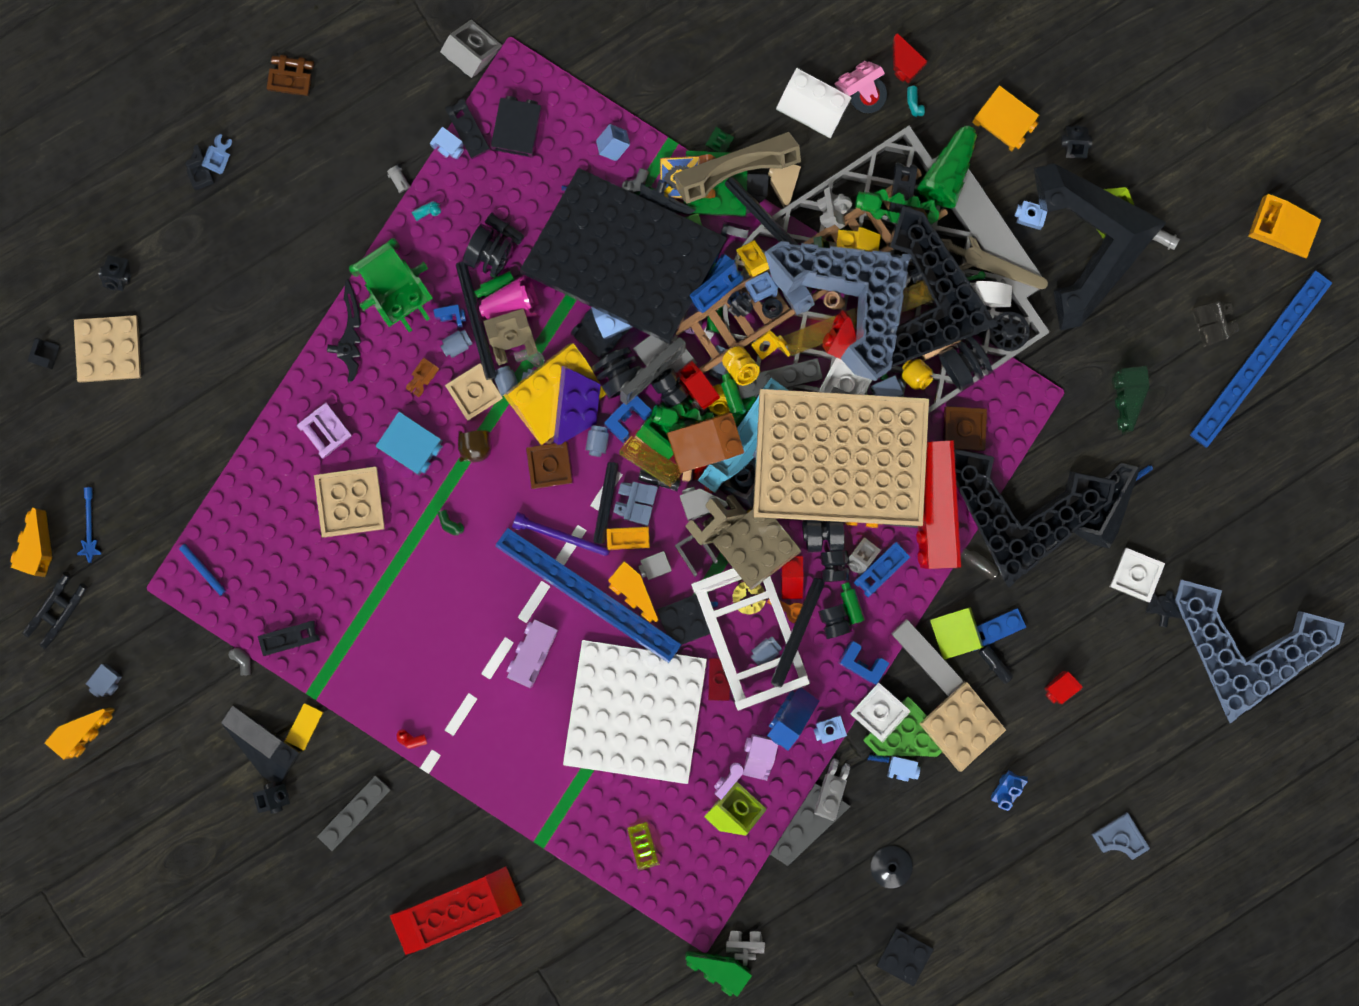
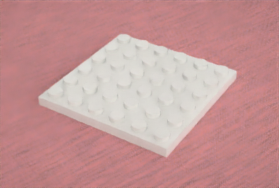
M582 640L563 765L688 784L707 659L675 654L670 663H667L650 650Z

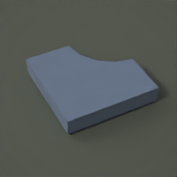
M1127 812L1091 834L1103 853L1110 850H1120L1133 860L1150 849Z

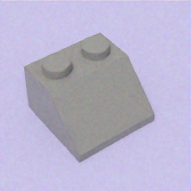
M470 20L449 35L440 52L472 78L485 68L503 45L473 20Z
M694 487L683 490V495H680L687 521L711 514L705 506L711 498H717L725 509L728 507L726 501L702 489L695 490Z

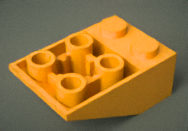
M1267 194L1261 200L1248 237L1307 258L1321 219L1286 200Z
M32 508L31 511H28L25 518L26 527L19 534L18 549L11 556V568L34 576L45 577L52 560L47 515L45 510Z
M624 561L609 578L608 581L611 583L609 588L618 596L620 593H623L627 597L625 602L634 609L638 606L643 611L641 615L650 623L652 620L657 622V615L641 575Z
M101 709L61 725L47 739L45 744L63 760L74 758L75 756L78 758L86 749L84 745L97 737L99 734L98 729L101 725L105 726L113 718L111 714L115 709Z

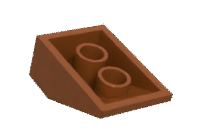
M723 413L667 433L679 473L720 462L744 453L732 413Z

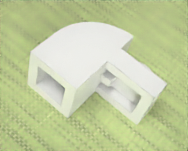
M990 281L970 283L984 305L990 307H1011V285Z

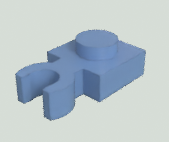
M221 134L217 135L214 139L215 147L209 146L202 166L219 174L223 173L230 156L225 150L232 144V140L228 139L226 144L223 145L220 141L222 138Z

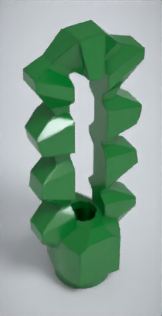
M884 189L875 193L858 192L855 208L870 212L876 220H880L886 214L891 223H896L900 214L880 209L883 200L929 210L927 215L929 223L933 224L938 221L940 213L935 207L934 200L920 204L919 198L914 196L905 201L904 195L901 193H897L889 198Z
M681 404L670 408L655 405L652 410L651 421L665 426L671 432L685 427L676 424L679 416L703 421L714 417V415L707 412L700 416L699 410L695 408L685 413Z

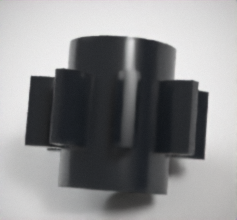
M736 291L727 300V303L730 305L727 310L733 316L739 317L741 315L744 317L753 308V304L750 303L753 298L747 292L741 291L739 293Z

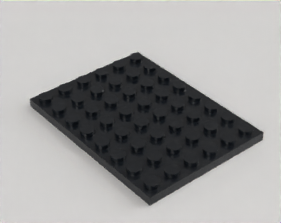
M578 168L523 263L520 273L671 344L693 303L689 295L706 280L727 241V237Z

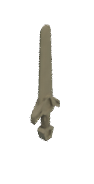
M968 237L971 244L969 249L953 245L950 239H941L949 252H955V254L957 253V255L959 254V256L964 257L966 263L959 266L962 271L971 267H977L1038 289H1045L1048 286L1045 278L981 250L975 238Z

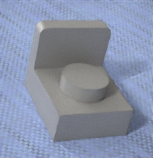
M864 537L849 556L847 565L852 571L862 575L881 550Z

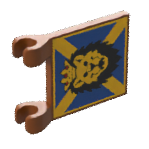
M707 154L702 156L660 158V180L667 182L664 192L671 196V198L683 199L677 191L674 174L716 159V157ZM712 189L704 198H715L716 191Z

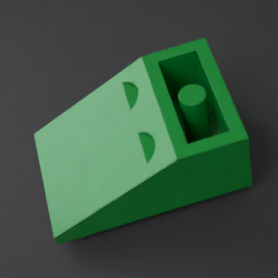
M687 951L685 954L686 964L696 972L698 969L704 972L705 979L713 984L715 982L719 983L722 987L721 990L729 996L734 994L738 997L752 977L751 970L743 966L735 958Z

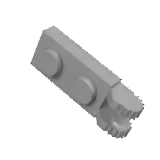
M834 758L829 765L827 774H825L814 814L831 821L836 820L847 782L846 778L850 770V765L845 763L841 769L840 776H834L839 762Z

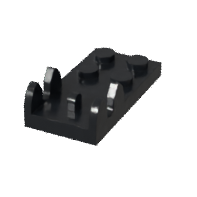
M591 308L585 314L583 320L573 328L571 335L601 359L616 347L630 329L604 339Z

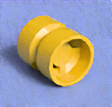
M740 346L733 347L723 356V366L737 384L742 386L749 385L757 379L760 372L759 366L746 349Z

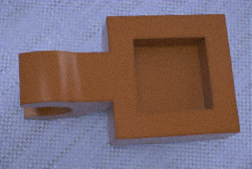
M423 358L411 374L414 378L407 384L406 389L410 392L415 389L413 394L420 397L424 391L423 385L430 383L439 368Z

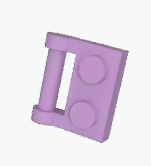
M324 403L297 425L300 431L303 430L319 450V455L322 459L352 437L327 403ZM312 422L316 423L331 444L327 447L310 427Z
M733 763L730 766L729 775L725 779L721 777L714 785L716 789L714 793L721 800L743 774V768L739 763Z

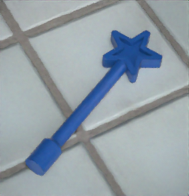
M92 487L84 488L87 542L81 541L83 549L77 553V555H86L89 563L92 562L93 555L102 554V552L96 549L98 541L94 540L92 542Z

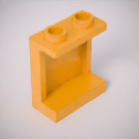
M999 85L972 123L978 127L980 125L1008 145L1010 147L1009 150L1012 152L1015 147L1019 149L1026 139L1023 136L1027 131L1032 133L1038 125L1036 119L1039 115Z

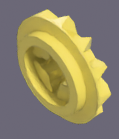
M742 582L733 592V603L740 602V599L746 596V589H748V592L750 591V594L754 595L765 591L760 584L750 590L745 582ZM766 599L752 604V607L748 605L738 610L744 614H755L763 608Z

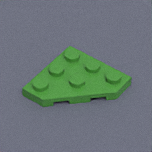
M909 697L901 703L911 712L883 743L871 732L863 739L880 756L937 757L942 753L941 749L919 724L927 715Z

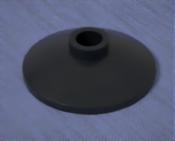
M883 847L872 858V876L883 887H900L909 880L912 874L913 865L911 858L906 851L899 847ZM890 864L896 865L895 871H889L888 867Z

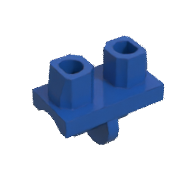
M1011 771L1001 776L1000 784L991 795V801L997 802L999 808L1007 811L1011 809L1017 796H1020L1028 782L1027 777L1017 776Z

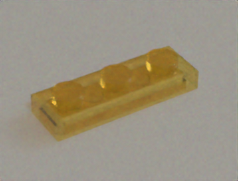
M633 436L627 440L619 451L621 456L669 487L682 474L679 473L675 463Z

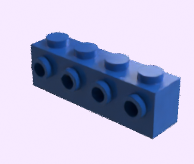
M802 687L798 688L795 692H789L775 714L774 719L769 724L771 730L767 736L775 744L781 745L787 751L799 738L819 703L817 698Z

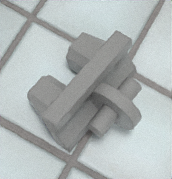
M828 187L824 189L825 197L817 200L819 209L825 213L820 216V222L826 228L836 225L841 229L845 227L843 214L851 208L852 202L844 194L834 195L831 188Z
M730 931L726 952L735 953V960H743V966H747L748 960H756V954L748 953H764L765 942H762L761 932H750V942H741L742 932Z

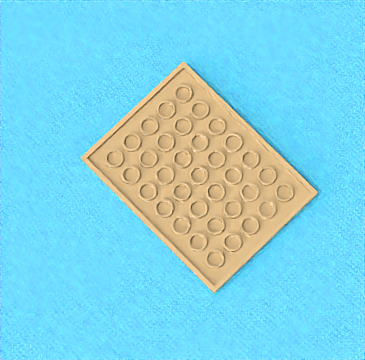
M760 389L753 517L923 526L929 399Z

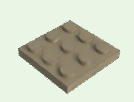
M753 510L712 540L750 590L754 589L801 552L775 518L753 517Z

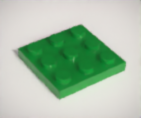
M686 151V157L711 154L718 158L729 153ZM747 171L731 176L747 191ZM729 178L713 188L716 191L715 198H701L687 203V205L697 208L691 214L698 213V215L745 217L746 207L725 186V182Z

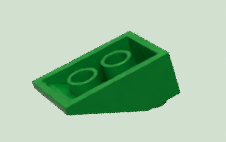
M690 394L679 403L683 406L685 413L691 409V403L695 401ZM650 416L636 433V436L667 462L674 455L667 435L669 431L665 426L652 422ZM679 416L676 424L688 426L700 421Z

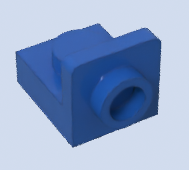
M459 305L433 309L435 318L437 320L440 319L441 322L451 321L453 316H456L458 327L461 328L463 327V322L466 321L464 309L460 310Z

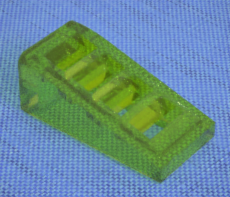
M645 822L628 827L627 830L637 868L643 870L659 865L648 823ZM645 830L646 834L634 837V833ZM645 839L648 840L647 843L636 845V842ZM650 848V851L639 854L638 850ZM652 856L651 860L641 862L642 858Z

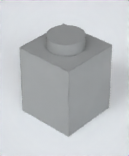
M664 551L640 560L642 565L638 566L642 577L647 576L648 580L672 571Z

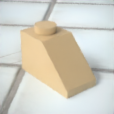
M791 165L783 169L770 168L769 170L770 184L784 208L790 205L801 166Z

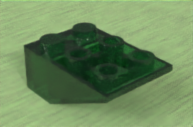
M1147 366L1124 368L1117 371L1115 377H1112L1113 388L1117 389L1115 407L1120 413L1117 424L1118 429L1122 430V435L1133 431L1149 390Z

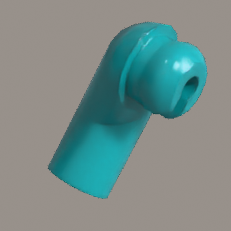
M916 86L908 87L907 103L911 114L915 117L923 116L925 107L924 105H918V88Z
M432 201L411 213L415 220L418 221L430 213L432 216L439 215L441 208L439 203Z

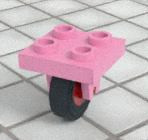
M864 61L856 66L855 71L841 75L838 78L839 81L834 83L839 91L852 97V105L863 113L878 111L884 105L887 98L886 87L878 79L885 73L881 66L872 62Z

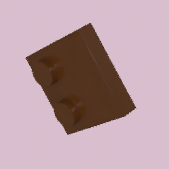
M944 407L943 441L954 440V449L985 451L987 409Z
M568 442L560 445L554 443L526 448L531 489L574 483Z

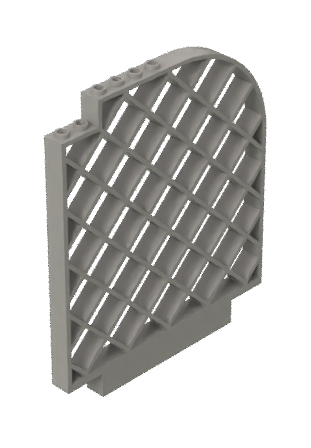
M907 126L773 215L772 218L777 222L785 217L783 229L787 232L789 217L792 211L798 207L821 211L818 207V202L809 200L828 187L832 190L833 184L842 178L866 183L864 189L866 192H869L870 184L890 187L893 185V180L872 176L876 156L884 150L908 155L907 167L912 165L913 155H915L926 173L930 166L935 163L938 156L932 160L911 127ZM903 138L908 146L895 143ZM870 160L867 175L852 172ZM968 169L958 202L954 208H951L966 231L937 226V222L931 225L937 234L966 239L964 249L970 248L968 237L975 238L981 250L1041 276ZM915 185L914 193H919L917 190L919 185ZM935 204L936 209L940 211L941 206ZM848 209L847 212L843 215H847L854 209ZM866 213L859 217L858 224L860 227H862L864 219L870 220ZM884 215L881 218L883 223L895 226V223L887 221V216ZM761 224L742 246L754 241L759 235L775 237ZM822 224L820 225V230H819V232H821L822 230H824V228H825L824 225H822ZM789 234L797 243L801 244L810 239L809 237ZM828 241L829 247H837L835 242ZM895 249L890 252L891 255H895ZM737 253L734 259L738 265L737 268L746 269ZM962 256L961 265L964 264V263H966L963 256ZM910 259L908 265L914 266V264L912 263V261H911V259ZM967 269L962 272L965 276L969 277L977 275L980 271ZM984 272L986 277L983 280L1001 282L1012 286L1011 298L1024 315L1028 325L1036 333V336L1027 341L1024 346L1011 352L988 347L990 329L985 330L982 348L986 354L1003 357L991 365L992 370H995L1046 336L1049 330L1027 300L1029 296L1040 289L997 274ZM922 280L920 281L918 296L903 293V301L916 303L914 317L920 314L921 304L935 306L931 298L923 297L925 286ZM808 287L810 294H812V287ZM844 294L843 298L845 299V306L841 309V311H846L849 296L848 294ZM725 304L723 306V322L730 332L728 307ZM989 307L988 312L992 318L995 319L998 315L1002 314L995 311L996 307ZM809 311L793 315L802 317L797 346L788 344L786 346L789 352L795 353L793 364L798 363L800 354L830 359V370L836 357L823 351L803 348L801 345L807 318L833 323L835 317ZM1004 316L1002 320L1009 321V317ZM1015 317L1013 320V322L1020 323L1021 321L1017 317ZM852 320L853 327L857 328V321ZM1025 327L1022 328V333H1026ZM731 333L735 341H741L747 337ZM764 341L760 344V351H763L764 347L770 346L769 341ZM757 356L756 364L760 368L761 359ZM942 364L940 374L933 373L932 375L933 380L938 381L934 404L929 407L928 414L961 392L957 388L941 399L944 382L954 384L949 376H945L946 371ZM894 366L890 370V372L900 374L904 371L899 366ZM976 376L973 377L974 383L979 380ZM901 378V381L905 388L906 382ZM798 385L790 387L788 390L818 392L820 388Z

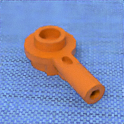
M768 599L767 603L772 605L770 599ZM779 600L788 620L795 624L802 604L793 603L789 605Z

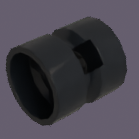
M673 368L665 370L651 382L655 391L658 394L661 393L660 398L663 403L669 408L679 404L689 395L685 385L682 382H678L680 378Z
M848 551L821 553V564L825 566L822 570V582L850 580L849 569L845 567L848 563Z
M844 604L818 611L821 623H826V626L823 628L826 639L853 632L849 621L845 620L847 612Z

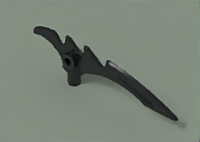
M347 279L344 290V301L348 313L347 326L338 345L328 344L327 353H336L337 357L345 362L349 372L347 382L350 383L355 379L359 364L353 357L361 356L360 351L355 346V343H361V338L354 328L360 327L361 323L356 297L351 283ZM348 294H350L355 316L354 318H352L350 302L347 296Z

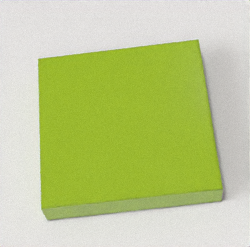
M971 607L930 620L943 659L984 647Z

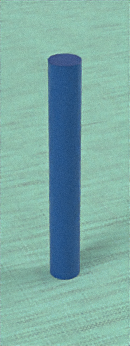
M186 544L179 548L220 596L227 591Z

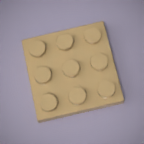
M138 316L74 320L77 382L141 378Z
M377 467L314 475L322 538L385 529Z
M964 682L919 723L960 772L1006 731L967 682Z

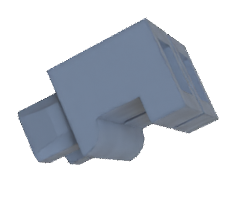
M637 482L632 484L621 483L618 494L629 496L627 504L616 502L614 513L623 516L625 520L648 526L653 509L650 506L654 505L658 487Z

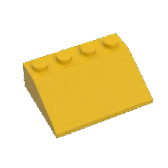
M574 343L565 346L503 395L540 445H543L552 438L555 433L562 366H566L599 383L586 359ZM600 386L599 400L606 395L602 386Z

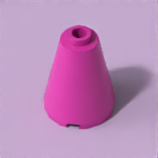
M526 275L520 276L482 299L481 305H479L481 315L487 319H492L520 309H524L526 317L538 315L539 310L535 309V305H538L539 302L532 282L527 283L526 281L529 277Z

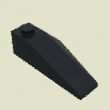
M235 706L231 707L221 722L258 772L272 783L275 782L277 786L281 785L303 752Z

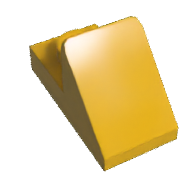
M859 227L858 231L838 230L837 247L862 249L868 252L879 251L880 234Z
M755 240L736 249L750 277L762 274L769 269L766 256Z

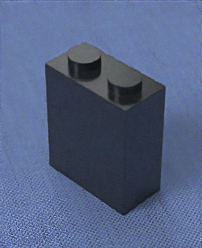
M512 96L500 98L491 143L492 150L533 158L542 114L541 105H538V102L533 100L521 102L518 101V98Z

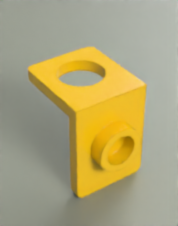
M771 330L752 343L753 349L762 360L777 348L788 357L790 356L786 348V341L781 335L777 337ZM764 341H769V348L766 351H760V344Z

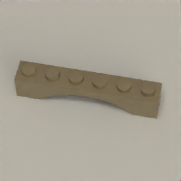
M789 132L675 173L677 191L686 204L706 197L717 184L735 174L759 168L783 169L801 162L800 148Z

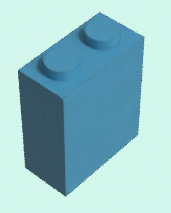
M398 412L375 447L420 476L421 473L425 474L431 465L430 459L433 455L437 456L443 446L441 445L442 440Z

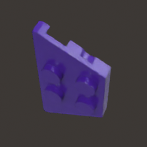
M562 366L554 433V443L557 445L595 425L601 384L566 366Z

